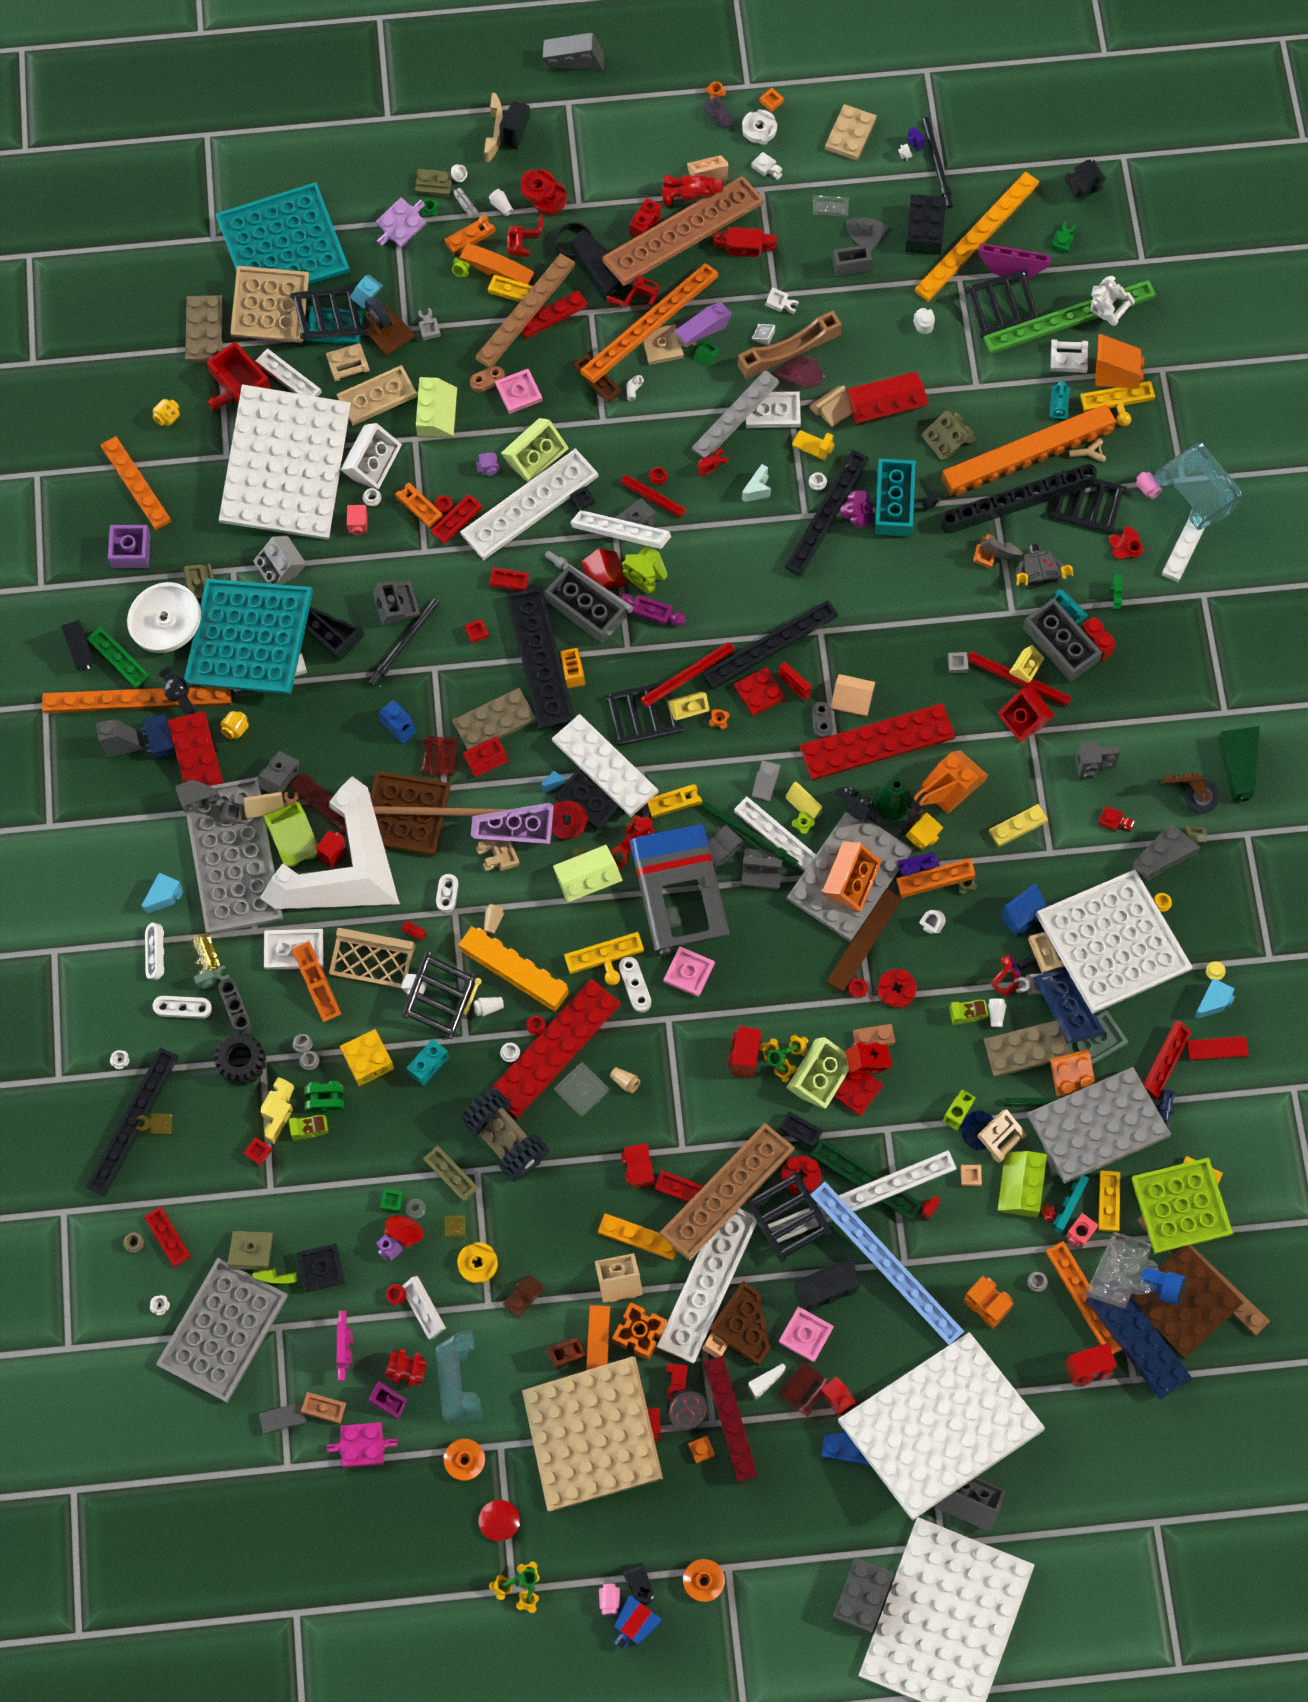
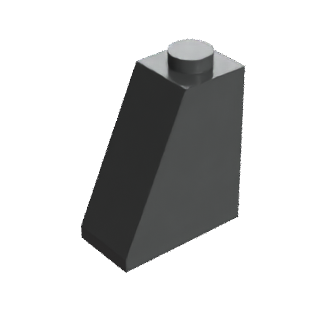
M115 719L96 723L99 742L107 758L144 749L139 730Z

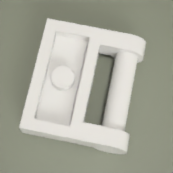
M1054 339L1051 340V371L1087 373L1088 341L1059 342ZM1057 349L1081 350V353L1057 352Z

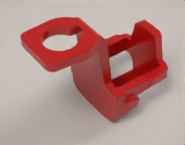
M540 214L537 230H523L522 226L509 227L507 232V253L514 257H529L530 250L521 248L522 239H538L540 237L543 227V214Z
M638 275L625 302L611 296H607V302L620 308H627L636 293L649 298V306L652 307L659 292V285ZM645 283L654 286L655 289L645 285Z
M636 816L632 818L624 831L628 837L611 850L610 853L620 869L629 860L628 854L632 851L630 840L654 834L653 821L648 817L641 818ZM615 853H623L622 862H619L615 858Z

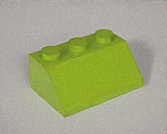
M1030 1151L1007 1153L1004 1156L997 1212L1037 1218L1040 1213L1047 1154Z

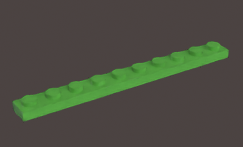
M1149 280L1124 288V291L1130 292L1135 300L1132 306L1154 299L1156 296ZM1117 298L1112 303L1115 308L1114 312L1117 311L1124 300ZM1091 299L986 335L983 340L989 353L993 354L1099 318V316L1090 311L1093 300Z

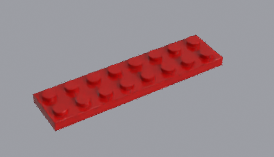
M942 703L801 744L800 750L811 781L951 741L956 736Z
M593 979L583 987L491 1088L499 1089L511 1103L507 1111L516 1119L526 1111L621 1006V1003Z

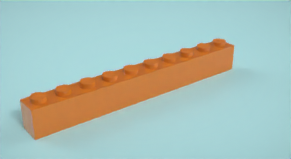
M1104 404L942 471L941 480L950 497L962 495L969 489H977L986 482H994L1003 475H1011L1020 468H1028L1032 463L1042 462L1049 456L1063 453L1066 449H1074L1083 442H1091L1103 434L1108 435L1114 430L1116 420L1107 404Z

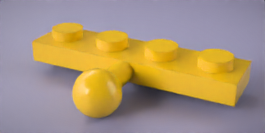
M1151 381L1140 383L1139 388L1116 387L1080 394L1084 413L1104 404H1107L1109 409L1117 407V423L1120 426H1128L1131 422V416L1125 411L1124 406L1155 400Z
M636 932L564 954V958L570 974L604 964L606 983L616 985L620 981V975L613 969L611 962L642 953L644 948L639 933Z

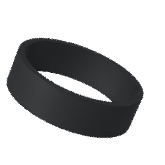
M569 222L557 230L555 234V248L559 255L561 253L569 259L577 261L575 254L566 253L558 246L557 240L559 236L569 229L585 230L592 237L593 233L583 223Z

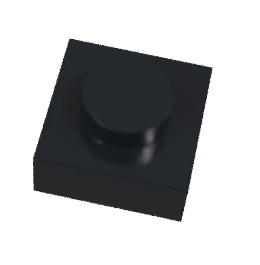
M586 486L570 494L571 500L579 511L595 504V499Z

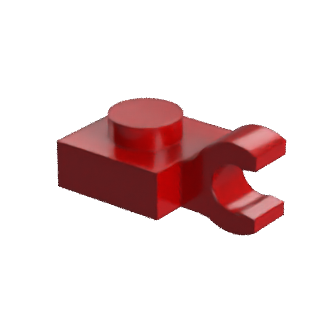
M723 449L717 450L715 456L704 457L697 463V472L700 477L716 470L717 466L728 462L727 456L724 458L719 457L723 454Z
M1105 806L1098 825L1115 832L1118 827L1131 832L1134 820L1122 818L1123 812Z

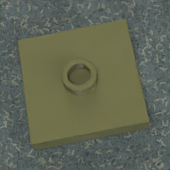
M233 1231L228 1269L269 1270L273 1233Z

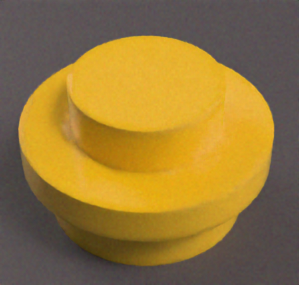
M1159 893L1153 898L1160 912H1166L1170 909L1172 900L1167 894Z

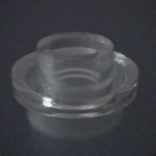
M411 1199L406 1204V1213L411 1218L418 1219L426 1211V1206L420 1199ZM414 1205L419 1206V1209L417 1211L412 1210V1207Z

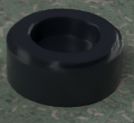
M934 492L923 501L922 505L926 510H930L939 503L940 496Z

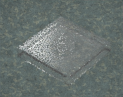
M581 1062L554 1088V1091L583 1117L610 1091V1088Z

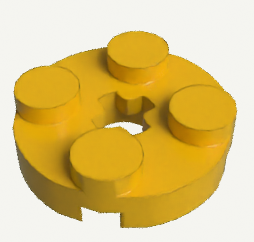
M477 1242L466 1246L458 1256L459 1272L468 1282L475 1284L486 1283L497 1271V1255L485 1243ZM478 1258H481L483 1265L475 1268V1265L472 1263L473 1260L477 1261Z

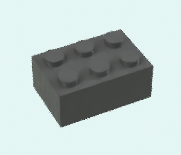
M855 1557L832 1620L871 1635L894 1572Z

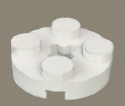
M758 110L754 113L749 112L742 122L743 136L751 142L761 145L767 144L768 141L774 138L777 132V123L774 115L766 110ZM760 124H762L763 128L758 129L756 125L759 126Z

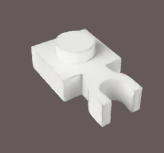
M772 287L765 306L782 312L783 308H785L794 315L796 309L791 308L790 305L797 307L799 302L788 300L789 294Z

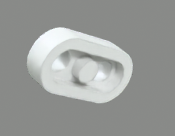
M452 874L443 875L438 884L436 905L444 913L451 912L456 905L459 885L457 878ZM451 883L452 887L447 888L446 884ZM445 901H448L449 905L444 906L443 903Z

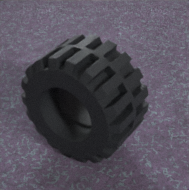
M234 1032L235 1036L227 1035V1039L224 1040L222 1038L220 1040L221 1045L216 1046L217 1053H214L215 1065L223 1079L228 1080L230 1084L234 1085L236 1082L238 1086H242V1083L245 1082L246 1085H249L250 1080L253 1079L255 1082L258 1080L257 1075L261 1076L263 1074L262 1069L266 1067L265 1052L258 1039L256 1040L253 1035L248 1036L246 1032L240 1035L239 1032ZM238 1051H248L251 1053L250 1061L242 1067L231 1066L229 1064L231 1056Z

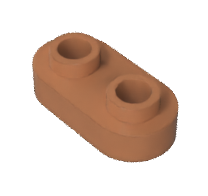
M493 366L491 369L488 368L472 375L470 378L471 389L475 392H483L496 387L495 381L505 378L504 371L501 367Z

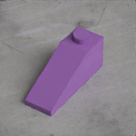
M719 302L701 311L676 329L675 333L687 345L725 329L732 314L722 302Z

